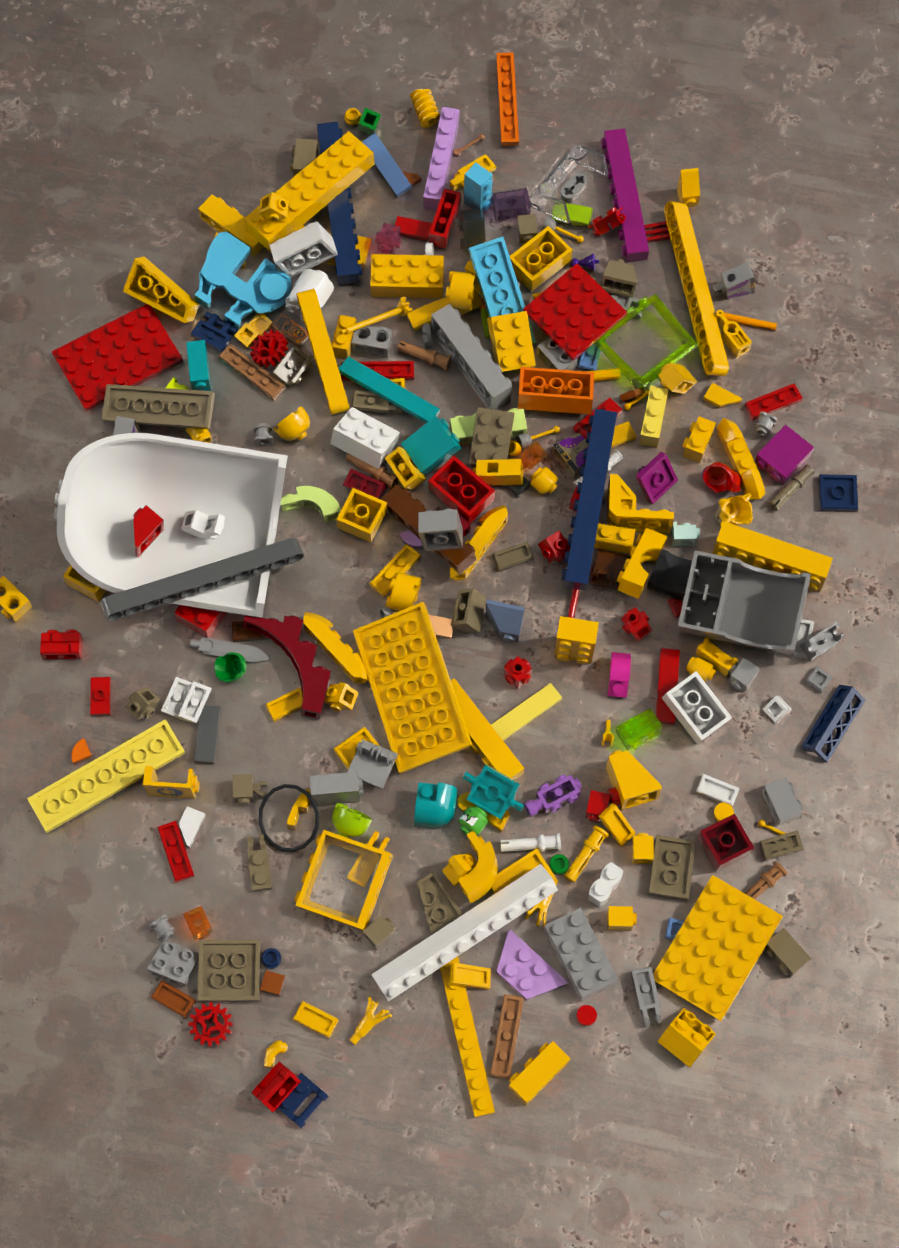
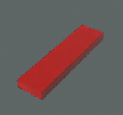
M414 361L359 362L387 379L404 378L405 380H414ZM341 374L342 381H352Z
M660 649L655 723L675 724L676 716L663 701L662 697L678 685L680 650Z

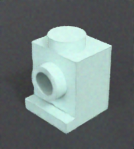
M673 522L671 528L672 546H695L696 540L700 538V529L690 523L677 525V522Z

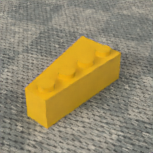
M146 257L134 259L123 292L183 323L194 321L200 304Z

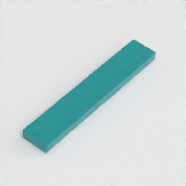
M349 356L338 368L339 373L425 423L440 413L438 407Z

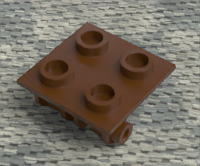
M598 549L591 584L618 590V576L621 571H625L623 569L627 558L631 559V557Z

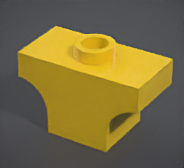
M471 853L453 855L442 872L456 886L459 885L458 879L471 872L476 867L478 861Z

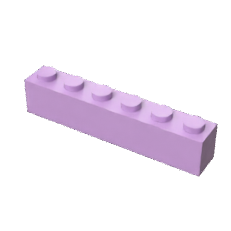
M442 107L423 196L424 209L437 210L444 188H446L459 126L460 109Z

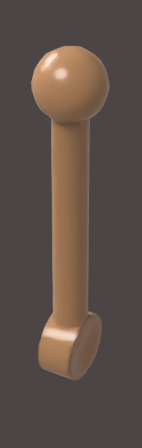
M479 134L478 138L474 139L462 148L455 149L454 156H460L462 151L472 146L479 140H484V134Z

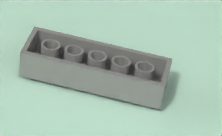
M448 304L431 314L432 334L447 354L452 356L455 365L487 408L500 410L510 404L512 395L510 379L504 377L500 366L492 361L489 351L483 349L479 338L471 333L468 323L462 321L459 311L456 308L453 309Z

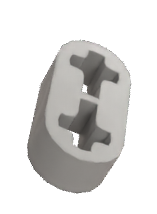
M583 173L574 174L561 188V200L566 203L573 202L586 189L587 176ZM576 181H583V183L580 182L576 185ZM572 190L571 195H565V192L569 193Z

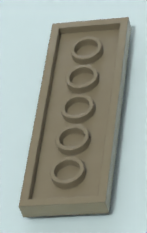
M107 384L101 420L103 422L115 423L116 416L135 419L137 424L210 429L215 393L213 391Z

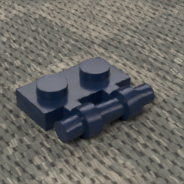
M206 312L204 318L208 321L205 322L200 319L192 330L191 337L197 340H205L206 345L222 353L232 340L231 335L227 333L236 334L238 328L233 326L232 322L220 319L219 315ZM214 325L222 327L221 330L214 327Z

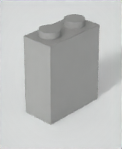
M357 772L310 776L311 796L316 801L317 806L360 802V795H364L362 778H358Z

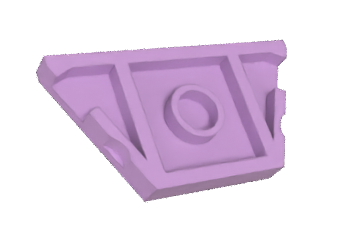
M511 930L508 931L496 973L514 990L524 997L525 1000H529L537 995L545 994L553 989L567 985L568 982L515 933Z

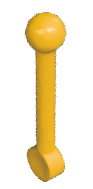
M764 820L758 821L759 827H765L779 835L786 834L766 824Z

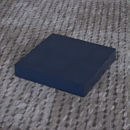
M819 474L820 511H858L857 475Z

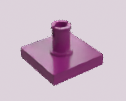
M660 452L646 466H641L636 475L647 501L651 504H654L678 481L667 455L663 452Z

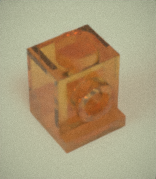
M535 441L520 453L518 457L522 460L523 468L531 470L548 454ZM528 454L533 455L534 458L532 461L528 460Z
M202 905L183 914L194 940L205 939L213 932ZM202 921L200 926H195V922Z

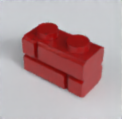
M74 629L66 630V632L47 630V633H41L40 655L42 659H82L83 638L81 633Z
M278 1062L263 1080L257 1084L251 1094L273 1113L301 1081L286 1066Z

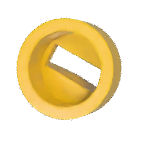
M511 440L508 455H519L522 450L521 445Z

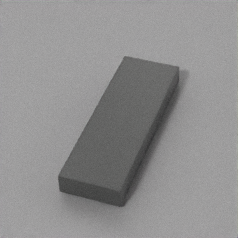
M205 705L201 712L196 741L195 763H215L221 712L220 706Z

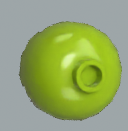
M337 803L332 813L334 828L338 830V835L346 838L363 835L372 822L371 817L359 810L350 809L342 803Z

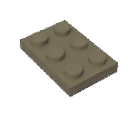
M477 407L469 463L476 464L477 460L508 458L514 412Z
M656 835L649 895L689 900L696 841Z

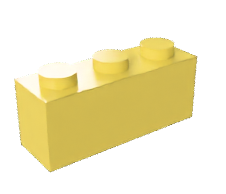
M650 386L639 441L640 445L657 448L669 389Z

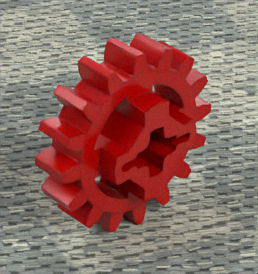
M271 329L269 333L264 331L263 336L258 335L259 339L253 340L255 345L250 347L252 350L250 355L253 361L260 367L264 365L268 368L269 364L275 366L276 361L281 362V356H286L284 351H288L287 345L289 342L279 330L274 332Z
M212 1002L209 1003L208 1007L202 1003L201 1010L195 1008L197 1014H190L193 1022L188 1023V1026L193 1028L189 1033L190 1035H195L194 1041L201 1040V1046L208 1043L209 1048H212L213 1043L220 1046L221 1039L226 1042L225 1035L232 1034L228 1028L233 1027V1023L228 1022L232 1019L231 1014L225 1015L228 1009L225 1007L221 1010L220 1003L214 1007ZM210 1012L209 1015L202 1016L203 1014ZM220 1015L224 1019V1025H222L218 1021ZM213 1020L215 1027L211 1026L208 1029L207 1022L211 1023ZM197 1024L203 1027L202 1035L198 1032ZM219 1033L218 1036L211 1038L213 1034Z

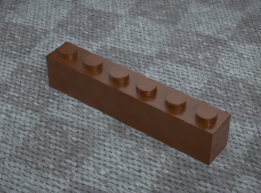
M396 485L381 500L387 502V511L420 539L418 533L419 512L427 510L419 499L411 497V493L406 488L402 489L399 485ZM463 542V548L432 550L460 575L476 561L475 549L469 543L465 544Z

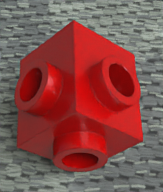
M560 530L538 544L543 556L549 563L554 560L560 562L565 559L566 551L569 552L571 548L567 545L568 540L564 538Z
M636 607L627 611L620 618L624 623L622 628L628 636L632 634L638 642L653 631L647 622L650 620L644 611L639 612Z
M517 656L514 660L510 659L504 666L505 680L517 689L527 684L532 677L531 664L524 658L521 659Z

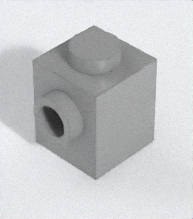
M743 658L738 666L735 664L729 672L731 675L729 679L731 686L736 690L745 692L758 675L760 668Z

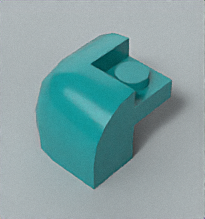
M418 782L414 827L438 829L447 825L454 818L456 812L458 789L446 783L430 784Z

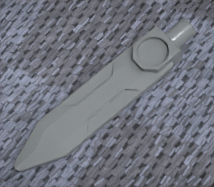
M201 637V641L191 639L190 647L199 648L200 653L221 657L229 652L241 654L245 661L249 663L270 659L268 654L254 646Z

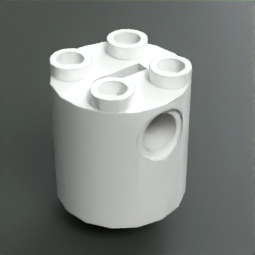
M304 269L294 284L290 295L285 299V309L291 313H296L304 321L296 293L313 288L316 291L320 308H322L334 291L333 283L328 279L327 274L320 270Z

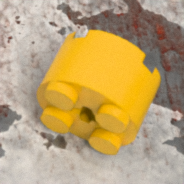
M450 271V287L447 286L446 306L450 304L456 309L472 310L476 294V274Z
M401 572L395 573L390 584L391 592L385 607L401 611L413 606L418 598L422 578Z

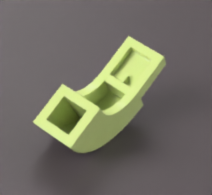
M313 486L296 487L297 494H287L281 498L282 513L303 507L313 508L322 515L324 523L335 521L341 511L339 503L330 493Z

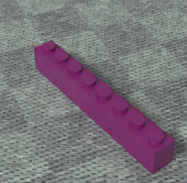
M625 128L604 131V136L601 138V148L605 149L604 163L608 164L606 169L607 179L611 180L609 189L610 194L614 195L612 205L617 210L623 207L620 213L626 216V220H624L623 224L619 225L620 230H618L619 240L623 242V245H621L622 256H625L626 263L648 260L649 247Z

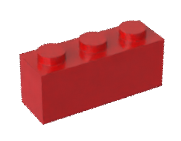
M444 188L429 231V243H433L434 246L444 249L447 247L461 206L460 192Z

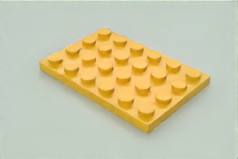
M712 875L654 971L655 982L722 1022L783 916Z

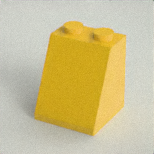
M617 750L610 754L606 770L612 786L616 787L621 800V811L659 799L662 790L661 784L628 750L623 752L622 750Z

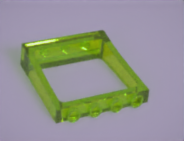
M656 293L649 298L647 296L643 297L638 301L639 306L636 308L632 306L626 310L627 315L594 343L637 389L644 388L656 379L658 374L662 372L661 369L664 365L678 362L698 346V343L683 328ZM653 305L681 341V345L640 376L605 340L646 307Z

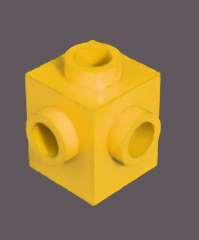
M271 192L260 198L258 214L276 223L287 217L289 201Z
M343 682L330 684L324 702L337 712L352 710L359 692Z

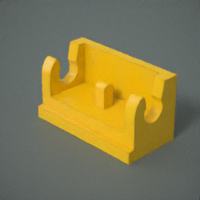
M706 637L704 642L697 647L695 655L715 665L714 669L727 677L731 668L737 664L738 659L730 657L709 641L710 639Z

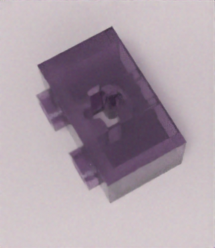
M527 188L492 194L491 202L495 221H506L511 218H517L518 215H529L531 212Z

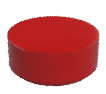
M616 787L608 789L610 803L615 804L617 807L621 806V800Z
M590 1005L581 1006L576 1014L577 1021L582 1026L593 1025L597 1019L595 1008Z

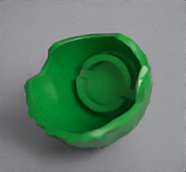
M229 652L221 657H217L214 662L216 678L221 682H235L241 679L247 669L245 658L235 652Z

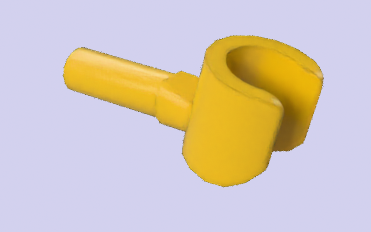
M606 720V731L601 741L602 746H604L605 741H608L610 747H612L614 735L610 731L611 720Z

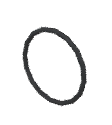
M283 784L273 788L263 798L259 808L258 823L264 838L271 846L284 852H296L304 849L314 840L319 828V811L316 801L308 791L297 785ZM283 788L296 789L304 793L311 801L315 811V828L311 837L303 845L295 848H284L274 843L266 834L262 822L263 808L267 799L275 791Z

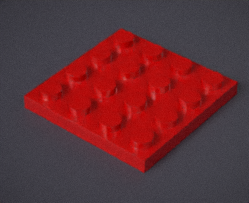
M578 263L523 308V311H527L528 317L573 361L627 315V311Z

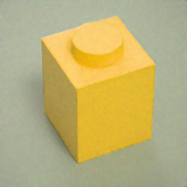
M638 833L637 836L632 838V864H652L654 860L653 836H648L647 833Z
M608 906L607 930L631 931L633 925L637 923V914L633 913V907Z

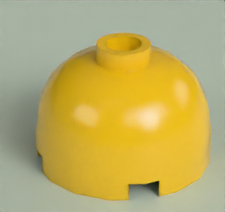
M301 406L297 411L292 412L279 422L273 429L278 436L286 441H293L295 439L300 441L308 435L306 431L310 426V419L307 412Z

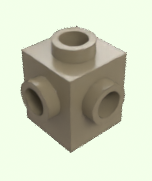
M145 687L129 696V702L125 708L137 720L150 718L155 713L154 709L160 699L148 687Z

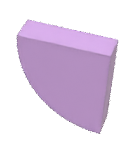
M410 530L399 533L404 543L415 549L422 548L421 540Z

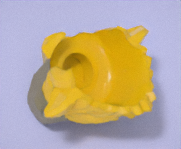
M747 493L743 496H729L728 498L720 499L718 502L719 508L714 516L716 522L720 526H722L723 521L737 526L752 523V505L749 502L752 495Z

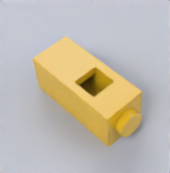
M521 459L477 460L476 467H473V472L489 486L523 485L524 468Z

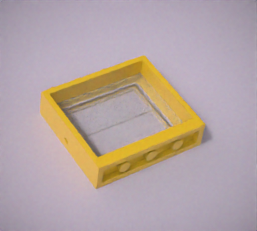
M323 830L322 834L319 833L316 839L317 849L315 853H311L309 858V864H311L309 870L303 874L301 882L304 884L301 891L298 890L294 901L297 903L295 906L364 930L369 924L393 855L378 848Z

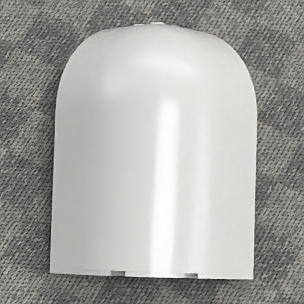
M149 433L118 434L97 440L84 447L72 458L66 469L64 479L59 481L58 491L60 493L56 492L54 504H57L58 507H55L54 519H57V539L60 549L69 564L85 579L102 589L119 593L275 543L288 456ZM147 505L164 519V531L138 558L135 554L133 515L140 507L143 509ZM197 510L208 516L220 514L225 517L224 528L221 534L217 535L214 540L191 535L181 530L185 513ZM270 571L171 603L262 617Z

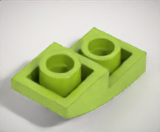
M555 203L552 218L555 222H571L573 226H590L593 209L576 204Z

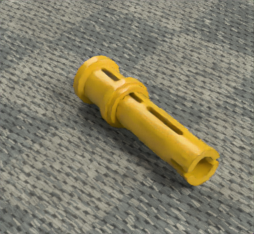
M596 825L593 827V832L589 838L584 840V847L564 875L567 880L575 883L593 854L599 852L600 845L605 838L609 837V834L604 829Z

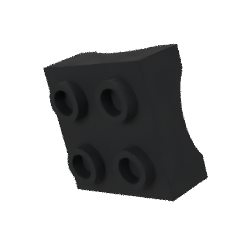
M661 549L647 587L683 600L692 560L678 557L667 550Z

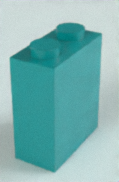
M205 340L186 342L192 390L212 391Z
M435 416L401 443L419 471L425 475H428L461 449V446L458 444L460 442L459 438L455 433L449 431L450 425L444 418L441 419Z

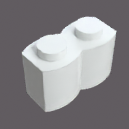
M612 862L607 864L601 872L600 879L592 884L588 901L599 908L605 905L611 891L619 885L623 870Z

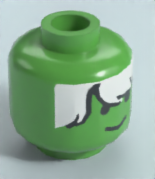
M478 806L468 807L458 820L461 825L460 830L466 835L472 831L479 835L488 824L487 813Z

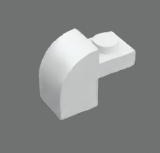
M197 510L188 511L185 513L181 530L200 538L214 540L217 535L221 534L224 528L225 517L220 514L208 516Z

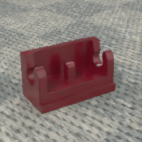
M350 469L343 483L344 487L351 490L355 488L380 500L382 492L386 490L384 483L353 469Z

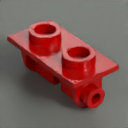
M614 207L607 211V216L604 218L601 215L592 220L593 224L588 226V228L593 226L595 236H601L611 230L608 223H610L612 228L623 224L624 220H626V216L620 213L623 207L618 210Z

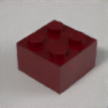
M735 814L701 830L697 836L716 871L749 856L754 850L753 844Z

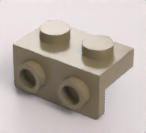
M293 345L271 373L287 387L293 384L296 386L301 381L302 376L300 375L303 371L309 370L313 364L311 361L314 358L312 355L307 356L298 347Z

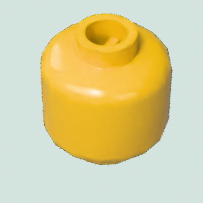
M539 467L530 477L532 479L530 482L531 486L541 495L547 492L551 494L557 488L555 483L558 477L548 467Z

